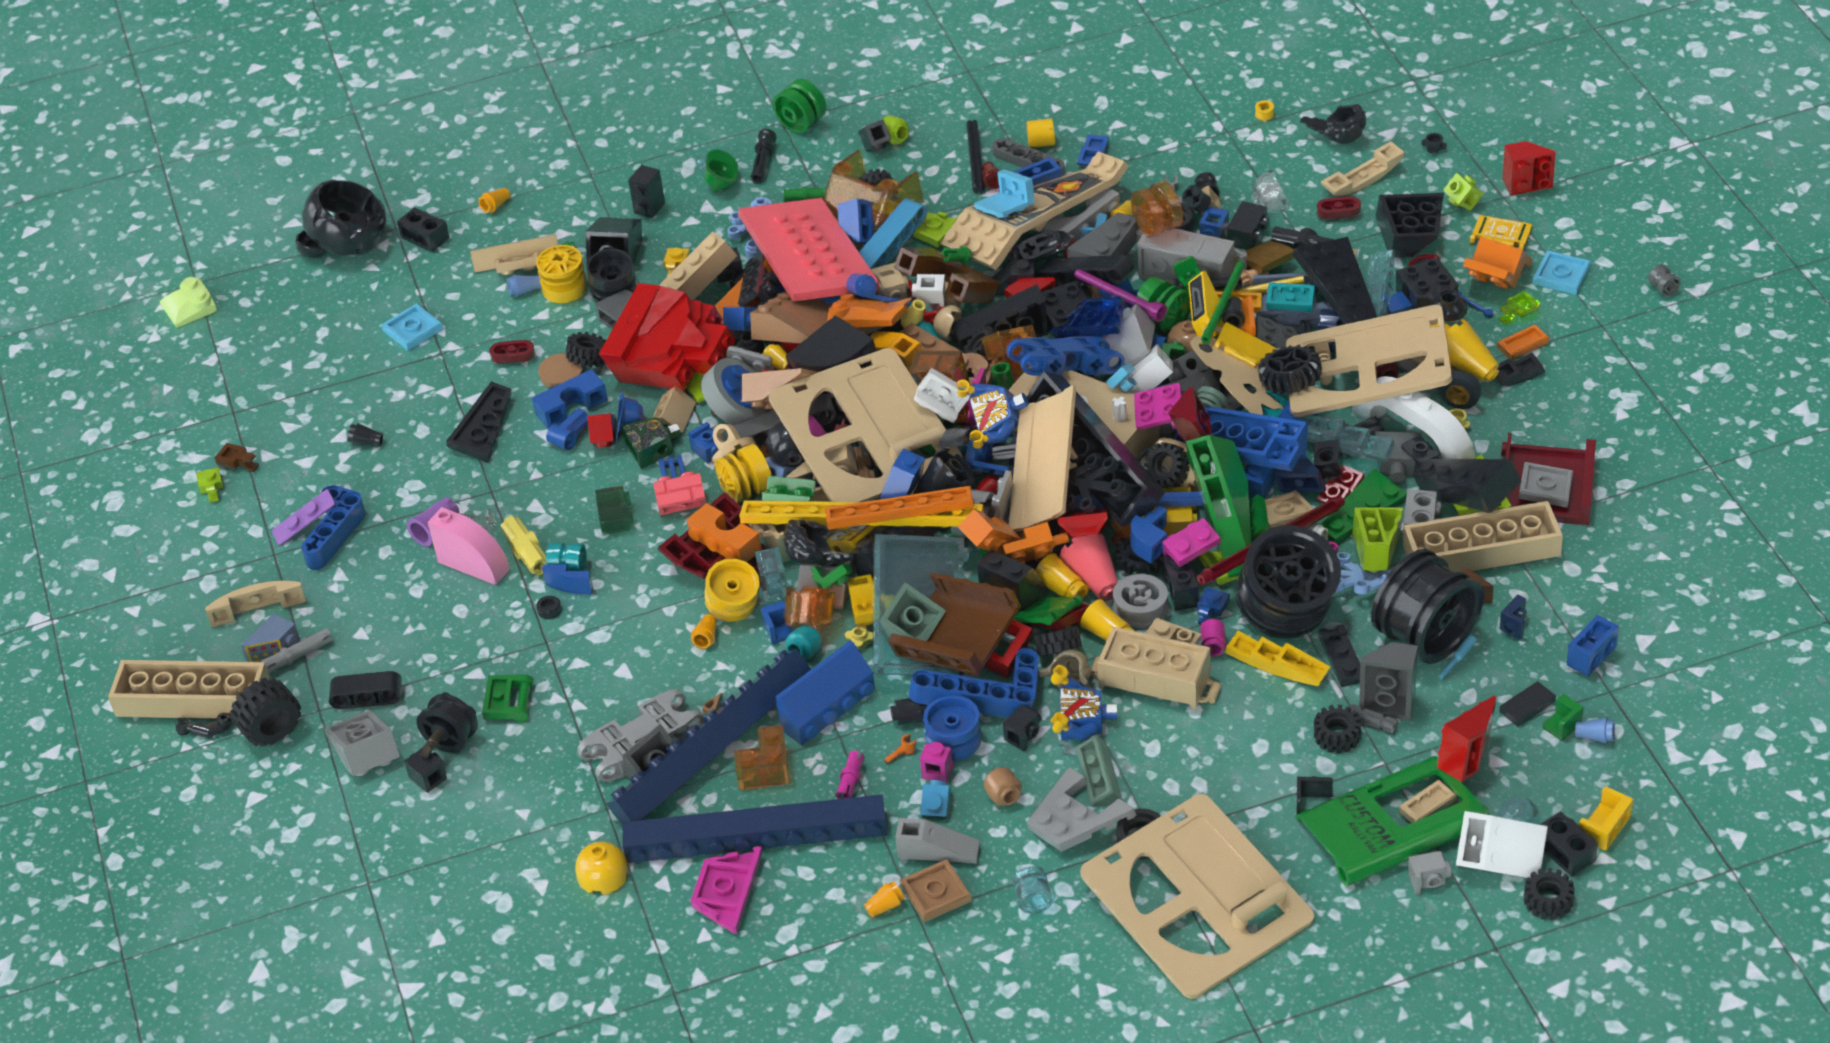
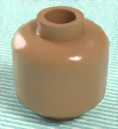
M996 768L989 772L984 780L983 787L985 792L997 805H1011L1019 799L1022 784L1009 768Z

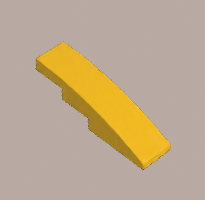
M1240 631L1236 632L1225 649L1226 654L1248 665L1276 676L1314 686L1320 685L1331 666L1288 643L1281 647L1264 637L1257 641Z

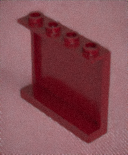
M1508 432L1507 442H1502L1501 456H1505V459H1511L1520 479H1522L1524 462L1573 471L1567 507L1551 504L1550 506L1557 522L1589 525L1596 440L1586 439L1585 450L1511 444L1512 433ZM1521 483L1507 496L1511 504L1510 507L1539 503L1518 499Z

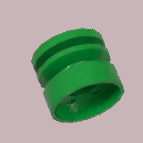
M1156 276L1144 282L1136 295L1149 303L1160 302L1167 306L1164 319L1160 322L1154 321L1155 329L1166 334L1177 323L1187 321L1191 312L1189 291L1175 285L1172 286L1171 283Z

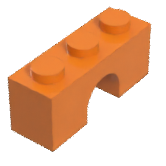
M708 503L704 504L686 519L689 536L694 541L704 544L711 551H716L726 559H739L748 562L762 550L758 532L742 523L734 529L727 530L724 513Z
M973 509L958 526L976 547L987 551L992 549L1003 554L1004 544L1022 540L1004 520L995 516L990 519L984 512Z

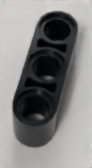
M394 671L334 677L330 681L329 704L336 709L395 704L401 699L402 677Z

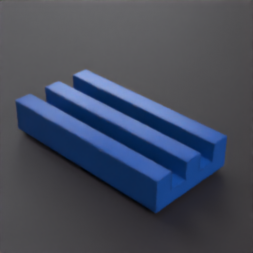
M677 455V459L674 460L672 457H667L668 461L665 462L663 458L658 459L662 477L667 476L665 468L670 467L672 479L677 478L674 466L678 465L680 474L685 473L681 455Z

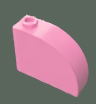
M441 507L428 521L438 563L497 585L510 570L506 555L498 542L487 530L472 519Z

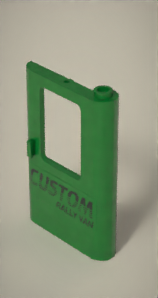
M1432 756L1298 813L1295 819L1298 822L1302 821L1334 858L1337 874L1341 882L1348 887L1408 861L1411 856L1424 854L1460 838L1464 812L1490 815L1487 806L1482 805L1459 780L1437 768L1438 757ZM1432 775L1440 776L1462 800L1460 803L1403 827L1398 826L1376 801L1378 798Z

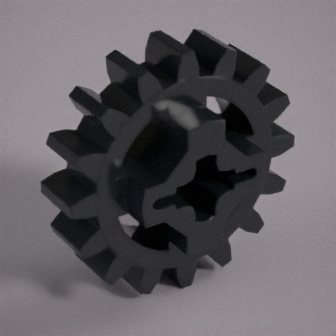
M1130 537L1124 538V541H1117V547L1114 548L1115 563L1120 564L1121 571L1127 569L1128 575L1136 572V574L1145 572V574L1150 575V571L1153 570L1157 573L1159 572V566L1163 567L1164 553L1152 563H1149L1134 553L1130 545Z

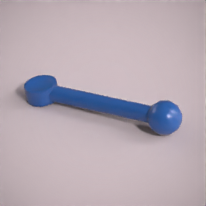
M1458 291L1459 296L1467 304L1483 312L1486 318L1493 316L1492 309L1483 308Z

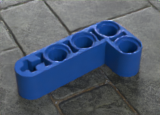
M330 485L322 489L321 493L326 489L329 490L335 505L326 511V516L301 546L306 565L309 569L318 570L323 568L364 519L366 512L360 493L337 485Z

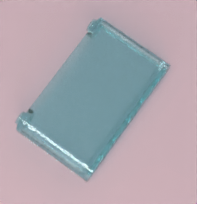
M875 534L873 555V674L913 675L917 670H929L964 675L963 672L897 657L887 641L889 638L879 622L905 582L927 598H930L936 589L929 576L930 573L946 574L950 577L962 579L963 563L968 562L969 548L964 547V538Z

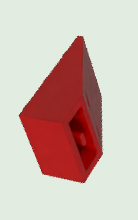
M1495 695L1480 702L1472 709L1463 712L1455 719L1448 721L1442 728L1437 768L1460 782L1465 781L1479 771L1490 738L1497 700Z

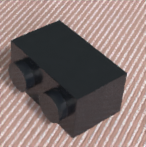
M640 165L628 180L633 210L635 214L653 218L665 204L661 174L659 169Z
M1242 201L1226 228L1227 240L1234 241V247L1246 250L1253 248L1256 243L1260 242L1263 230L1269 226L1270 217L1267 216V207Z

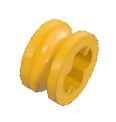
M1263 100L1256 103L1255 117L1257 119L1266 121L1274 117V104L1272 102Z

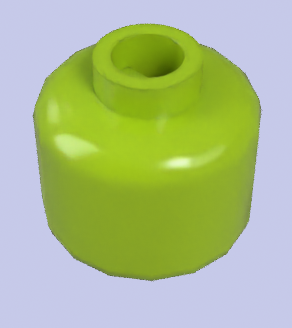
M893 115L885 116L882 119L891 137V140L887 143L894 145L902 144L909 134L907 121Z

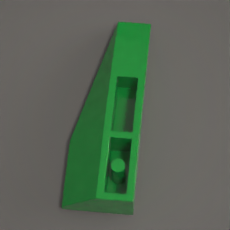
M1207 435L1186 441L1187 457L1211 527L1220 537L1221 543L1218 547L1224 560L1251 544L1248 480L1234 441ZM1244 564L1227 573L1228 577L1240 575Z

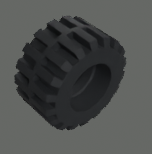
M262 678L259 682L257 680L252 682V685L246 686L243 689L244 691L236 696L237 700L231 706L233 708L230 711L232 722L249 742L261 747L267 744L273 745L276 741L283 740L287 734L293 731L292 728L297 726V719L301 716L299 701L280 680L270 678L269 680Z

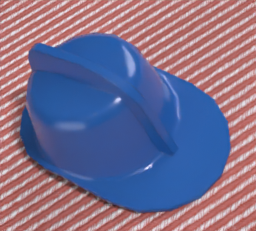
M623 392L620 393L618 401V429L615 442L617 441L618 432L622 431V425L644 419L643 406L637 400L624 397Z

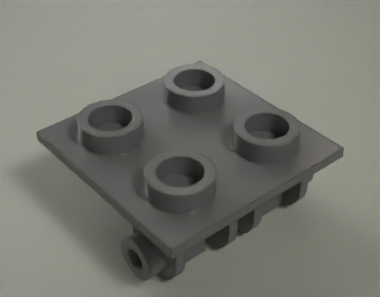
M1259 315L1256 316V338L1276 348H1281V346L1285 348L1287 339L1298 335V330L1291 326L1280 324Z

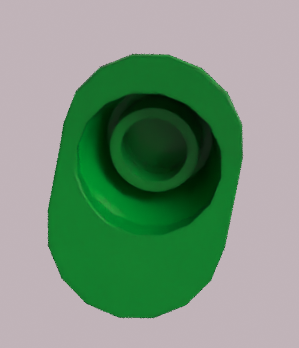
M717 149L708 152L704 180L712 186V192L714 193L718 189L725 190L737 180L738 163L735 158L725 151Z

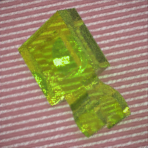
M1523 291L1507 299V305L1500 308L1504 315L1500 316L1498 320L1503 324H1508L1516 315L1523 318L1539 310L1540 302L1526 291Z

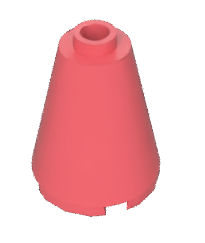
M1100 532L1095 535L1072 538L1073 544L1068 548L1064 545L1061 549L1060 559L1076 575L1083 579L1084 584L1099 599L1108 600L1113 598V589L1118 583V579L1103 534Z

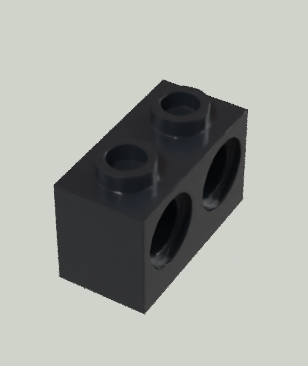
M415 207L397 221L402 239L430 252H434L450 238L446 221Z
M1170 555L1163 556V577L1174 611L1197 607L1199 601L1198 583L1190 561L1179 567Z
M1561 811L1539 824L1547 826L1544 852L1571 877L1596 861L1598 844L1595 839L1582 831L1573 819L1568 818Z

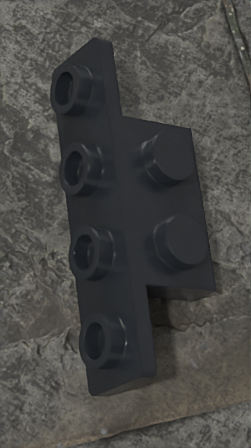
M763 254L757 258L752 257L745 264L738 300L740 307L757 296L764 304L769 299L775 298L778 284L777 278L771 271L768 272L765 269V257Z

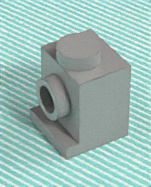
M1441 851L1409 857L1408 875L1415 894H1421V889L1435 888L1445 885L1446 877H1451L1450 864L1448 861H1444Z

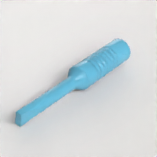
M1468 635L1455 651L1454 658L1440 675L1441 680L1457 661L1465 657L1476 643L1477 639L1475 636Z

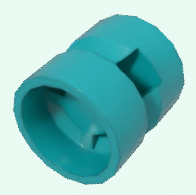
M550 542L548 544L546 565L567 564L568 571H585L587 552L584 544L570 543L568 547H566L565 543Z

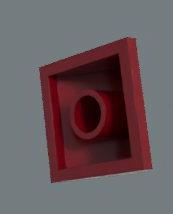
M1190 387L1168 412L1185 443L1186 441L1203 436H1213L1210 416L1194 388Z

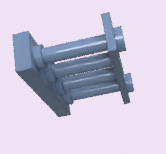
M1306 273L1253 276V286L1298 276H1304L1306 285H1314V283ZM1315 286V301L1312 312L1266 309L1267 292L1262 293L1261 311L1257 312L1256 316L1269 318L1291 327H1297L1300 324V320L1309 321L1311 326H1317L1321 311H1335L1328 302L1317 303L1316 292L1320 291Z

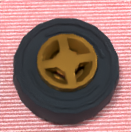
M1451 371V383L1438 387L1441 399L1453 408L1462 410L1472 408L1477 404L1482 393L1479 381L1467 372Z

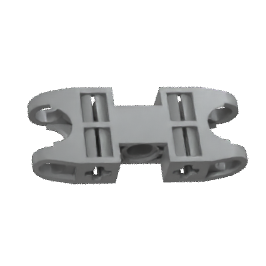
M672 689L658 694L639 705L640 716L622 727L615 720H612L593 731L581 741L577 753L584 761L602 759L603 761L597 766L595 774L603 782L613 781L626 775L622 755L656 726L661 724L671 738L681 741L686 737L685 731L695 724L699 726L704 722L702 719L703 715L698 710L679 712L678 710L684 705L686 697L680 690ZM678 697L676 701L671 703L674 698ZM694 719H696V721H695L693 724L688 725V724L691 723ZM594 745V746H593L592 748H590L587 752H585V750H586L589 746Z

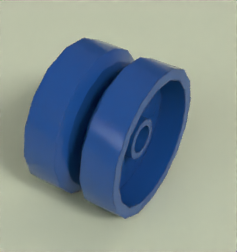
M947 695L937 698L927 706L923 716L926 743L939 742L944 747L951 748L952 761L966 759L977 751L981 745L982 733L980 713L975 703L960 695Z

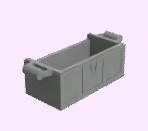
M1151 223L1148 224L1145 230L1140 229L1136 231L1138 277L1148 280L1156 276L1171 283L1173 286V281L1177 278L1173 264L1190 256L1195 258L1201 272H1207L1209 279L1230 277L1236 266L1235 254L1238 255V262H1244V270L1247 269V253L1235 248L1234 241Z

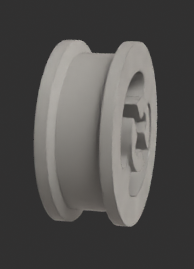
M1134 574L1121 579L1113 589V611L1130 624L1132 628H1149L1156 618L1164 620L1167 615V587L1160 579L1151 575Z

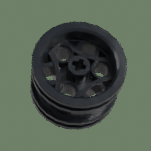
M1295 525L1274 527L1260 534L1252 542L1246 554L1244 566L1236 586L1237 604L1241 614L1248 623L1264 634L1282 639L1297 638L1315 630L1323 622L1340 582V561L1334 548L1318 533ZM1259 572H1265L1268 576H1263ZM1311 588L1319 591V593L1310 592Z
M1429 549L1416 550L1403 558L1390 571L1381 584L1371 609L1372 625L1377 631L1383 633L1391 640H1401L1405 644L1418 646L1417 657L1426 664L1438 663L1451 655L1463 643L1476 624L1484 602L1483 586L1466 573L1454 572L1449 569L1448 563Z

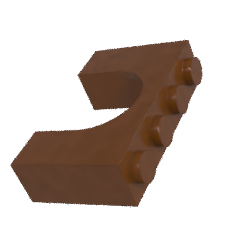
M900 248L894 266L895 269L911 277H917L918 274L945 275V281L949 282L945 295L961 303L993 302L1000 282L960 262H944L943 258L948 257H942V253L933 248Z

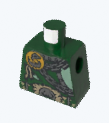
M657 417L622 425L625 444L640 469L670 455L673 452L671 440L681 437L677 424L664 427Z

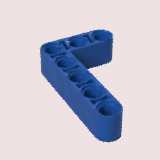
M1020 649L1016 654L1011 684L929 670H917L912 675L908 694L912 701L929 705L939 697L960 695L975 703L981 714L1009 718L1021 705L1031 710L1033 709L1036 697L1039 657L1033 649Z

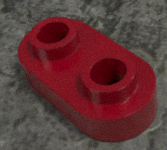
M1353 196L1326 198L1317 203V215L1325 220L1352 218L1361 212V201Z
M529 340L505 341L493 344L489 349L491 360L498 364L526 362L534 357L535 348L534 344Z

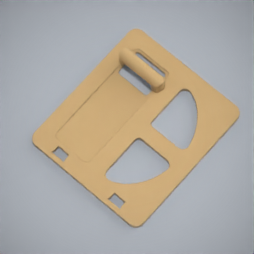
M1431 305L1295 335L1286 341V347L1289 345L1297 346L1298 344L1301 347H1315V351L1321 358L1322 375H1320V382L1322 384H1330L1333 375L1355 370L1359 371L1360 387L1351 391H1330L1308 386V390L1302 389L1299 393L1292 392L1289 398L1290 410L1294 417L1307 416L1448 385L1452 381L1444 315L1440 305ZM1437 323L1439 324L1438 327H1432V328H1431V325H1434V324H1437ZM1329 342H1336L1337 358L1331 360ZM1426 356L1425 360L1418 367L1404 376L1384 384L1377 383L1376 367L1378 365ZM1444 362V366L1436 367V364Z
M885 348L774 388L769 392L770 404L789 432L830 502H867L879 498L891 468L903 448L913 451L932 444L937 451L941 448L939 442L946 431L935 412L922 407L914 400L918 385L896 351L890 348ZM871 361V366L861 369V364ZM806 385L807 389L795 392V388ZM824 391H829L838 401L851 425L823 436L815 437L809 429V411L817 396ZM862 441L883 475L880 478H864L850 474L835 466L824 455L845 445ZM957 446L944 447L951 449L948 452L949 454L954 456L957 453L963 458ZM933 457L925 459L923 474Z
M1204 794L1193 796L1082 865L1080 871L1082 880L1182 995L1189 999L1198 998L1310 926L1314 919V912L1210 797ZM1183 812L1187 818L1176 824L1172 818ZM1118 853L1121 858L1110 864L1106 860ZM1141 856L1149 857L1181 892L1178 896L1149 914H1142L1138 911L1130 890V873L1134 863ZM1275 903L1284 912V915L1254 934L1249 933L1246 929L1250 919ZM1195 910L1223 939L1230 950L1219 955H1203L1189 952L1163 939L1159 935V931L1190 911Z

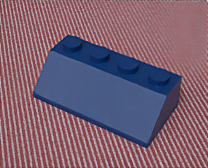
M851 640L776 696L781 731L801 746L808 740L813 739L817 733L826 726L831 725L839 716L851 710L856 703L869 696L875 690L873 671Z

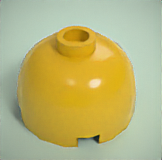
M606 841L591 843L581 850L576 859L577 881L580 887L588 893L593 894V891H601V894H608L618 890L627 880L626 875L629 872L627 860L622 850L613 843Z

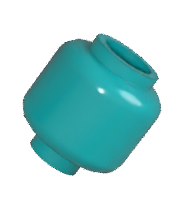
M802 625L787 636L785 641L786 650L789 652L797 649L803 659L808 661L821 650L822 638L813 627Z

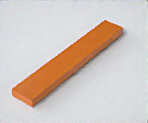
M970 486L828 507L825 508L828 530L973 508L974 503Z

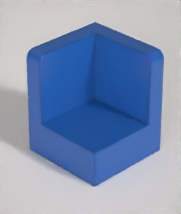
M784 600L761 607L763 626L771 643L775 644L785 641L787 636L793 632V628L788 619Z

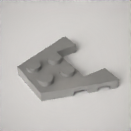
M1068 768L1027 821V825L1031 832L1062 852L1092 838L1091 833L1101 828L1109 830L1115 827V822L1126 817L1127 820L1134 818L1136 813L1132 806L1121 799H1117L1099 814L1079 803L1071 796L1087 785L1083 775L1072 768Z

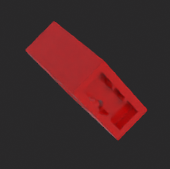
M1014 619L1006 630L1007 633L1015 636L1003 657L992 653L984 668L1005 678H1008L1013 670L1017 652L1020 649L1027 648L1032 639V628Z

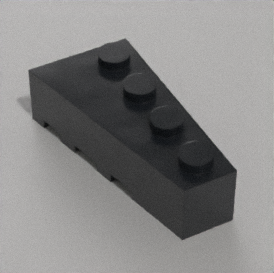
M1427 459L1412 474L1420 490L1437 491V500L1491 513L1522 482L1511 459Z

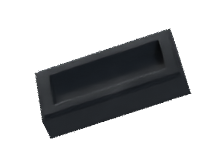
M1537 681L1500 705L1499 712L1518 727L1556 701V695Z

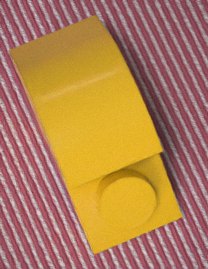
M871 574L849 578L850 580L847 581L855 624L871 625L875 621H880V613Z

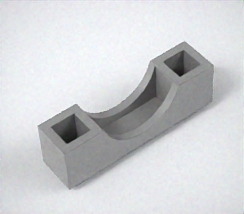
M1108 188L1087 199L1086 210L1083 213L1073 217L1055 216L1047 222L1042 232L1047 230L1066 231L1071 236L1072 244H1074L1076 240L1081 239L1082 227L1095 228L1098 213L1107 214V220L1110 218L1111 212L1120 206V193Z

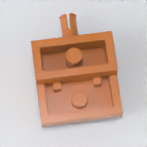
M1048 522L1025 528L1022 540L1004 544L1003 555L1023 564L1032 560L1040 562L1047 555L1052 554L1053 547L1069 542V538L1066 532L1052 536Z

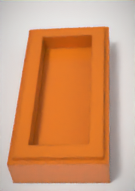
M1534 324L1498 341L1497 348L1505 356L1514 360L1548 344L1549 336Z

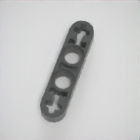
M1005 138L996 139L992 143L993 155L996 158L1023 168L1034 164V161H1041L1051 157L1061 167L1062 176L1065 175V163L1061 159Z

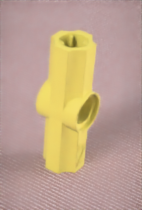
M511 515L505 518L504 522L500 525L501 531L510 542L515 557L518 560L522 559L531 574H537L538 576L543 574L542 566L546 565V555L541 550L534 532H529L519 517Z

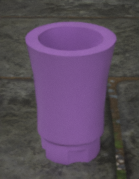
M444 497L419 515L407 521V529L411 537L425 547L430 546L433 541L428 521L441 507L459 513L457 504L450 498Z

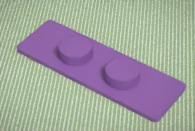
M328 489L324 490L272 530L279 546L335 505V501Z

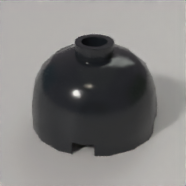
M782 422L776 424L768 431L765 446L770 458L775 463L786 467H796L805 462Z

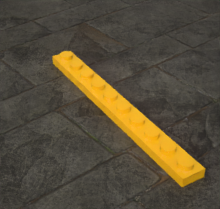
M744 501L739 516L741 523L779 525L788 524L789 520L794 519L814 521L820 525H827L825 508L861 502ZM974 504L973 508L863 525L958 527L973 509L984 512L983 504Z

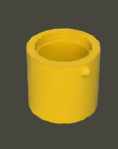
M1052 118L1026 121L1028 145L1030 148L1055 146Z

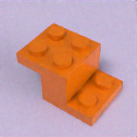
M1480 237L1473 259L1466 258L1463 267L1469 271L1468 275L1473 276V279L1482 283H1486L1489 280L1495 283L1494 286L1507 290L1508 287L1516 288L1523 267L1530 268L1533 259L1522 249Z

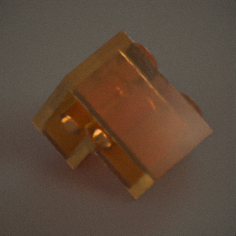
M1033 325L998 331L981 338L987 360L1004 357L1005 361L1011 365L1014 379L1020 377L1024 373L1020 363L1011 360L1007 356L1006 350L1009 343L1015 339L1036 338ZM1022 346L1015 347L1012 355H1019L1022 351Z
M783 725L757 728L759 747L734 751L739 790L790 783Z

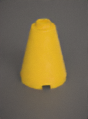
M1462 319L1460 320L1462 322L1460 326L1455 323L1446 332L1450 365L1473 375L1482 382L1487 380L1491 382L1499 373V364L1469 322Z

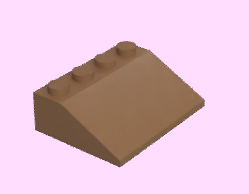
M787 291L777 294V297L769 299L767 303L759 305L757 309L750 312L751 339L802 343L827 322L829 308L832 305L820 298L793 302Z

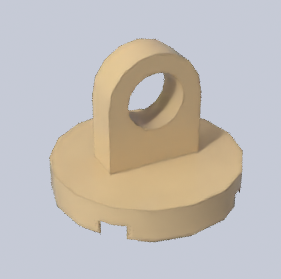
M719 424L713 431V440L719 451L714 454L712 461L714 463L720 457L725 458V455L732 453L737 458L736 452L738 449L752 443L756 446L757 444L753 437L740 438L733 425ZM724 429L728 432V439L726 441L722 438Z

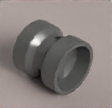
M1666 265L1656 266L1648 276L1649 282L1654 287H1658V291L1663 296L1674 294L1681 284L1680 279L1675 274H1671V270Z

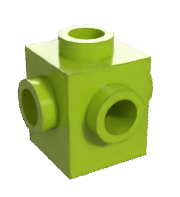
M1456 173L1443 190L1449 196L1448 201L1456 207L1460 205L1470 211L1484 195L1476 186L1477 181L1467 174L1464 177Z

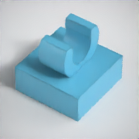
M1128 363L1122 366L1106 383L1112 389L1120 385L1125 392H1128L1137 385L1134 378L1130 376L1136 369Z

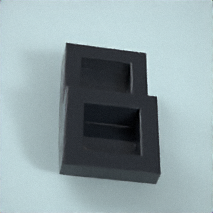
M1531 352L1515 362L1508 358L1499 363V373L1495 379L1501 386H1510L1535 378L1545 373V370L1534 353Z

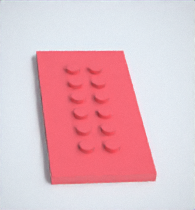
M822 198L739 208L741 221L793 302L851 294L847 290L846 282L848 277L854 273L872 276L876 281V290H879V281L845 231L839 226L838 221Z

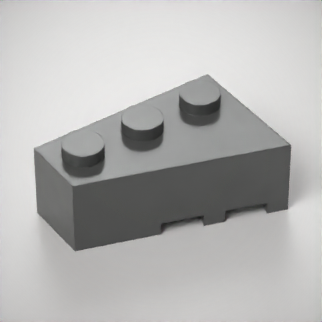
M1118 212L1067 248L1068 257L1127 256L1137 242L1138 218Z

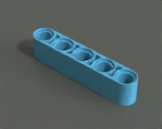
M905 198L859 252L870 269L888 265L926 218L927 207L925 205Z

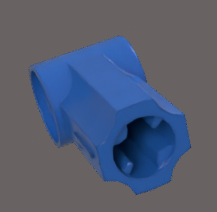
M578 408L560 425L557 423L552 424L546 434L547 442L567 451L571 450L576 444L577 436L588 426L587 416L589 415L585 410Z

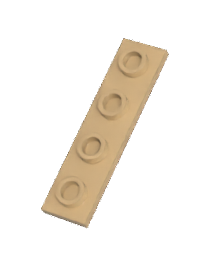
M556 234L472 250L470 253L474 272L496 269L497 273L508 275L514 273V270L523 268L524 271L533 270L536 268L539 254L549 247L558 245Z

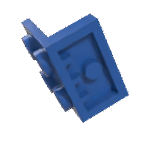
M978 439L969 440L965 460L969 465H972L973 470L1004 476L1005 471L1008 470L1011 471L1013 477L1014 467L991 463V448L996 446L995 443L986 444L983 442V446L976 449L973 447V441Z

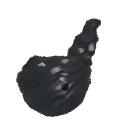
M1359 104L1337 107L1326 121L1316 117L1309 118L1304 116L1300 119V123H1305L1307 128L1323 134L1332 141L1346 144L1353 142L1362 135L1367 124L1366 112L1362 111V107Z
M792 519L789 520L785 527L783 541L785 542L786 553L793 561L807 566L823 563H845L855 559L856 554H831L826 538L830 530L824 525L814 521Z

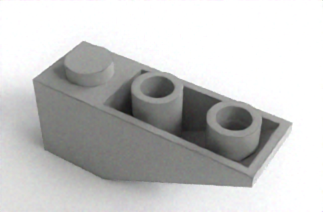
M899 818L895 837L898 859L943 861L947 859L949 862L977 863L980 840L926 819Z

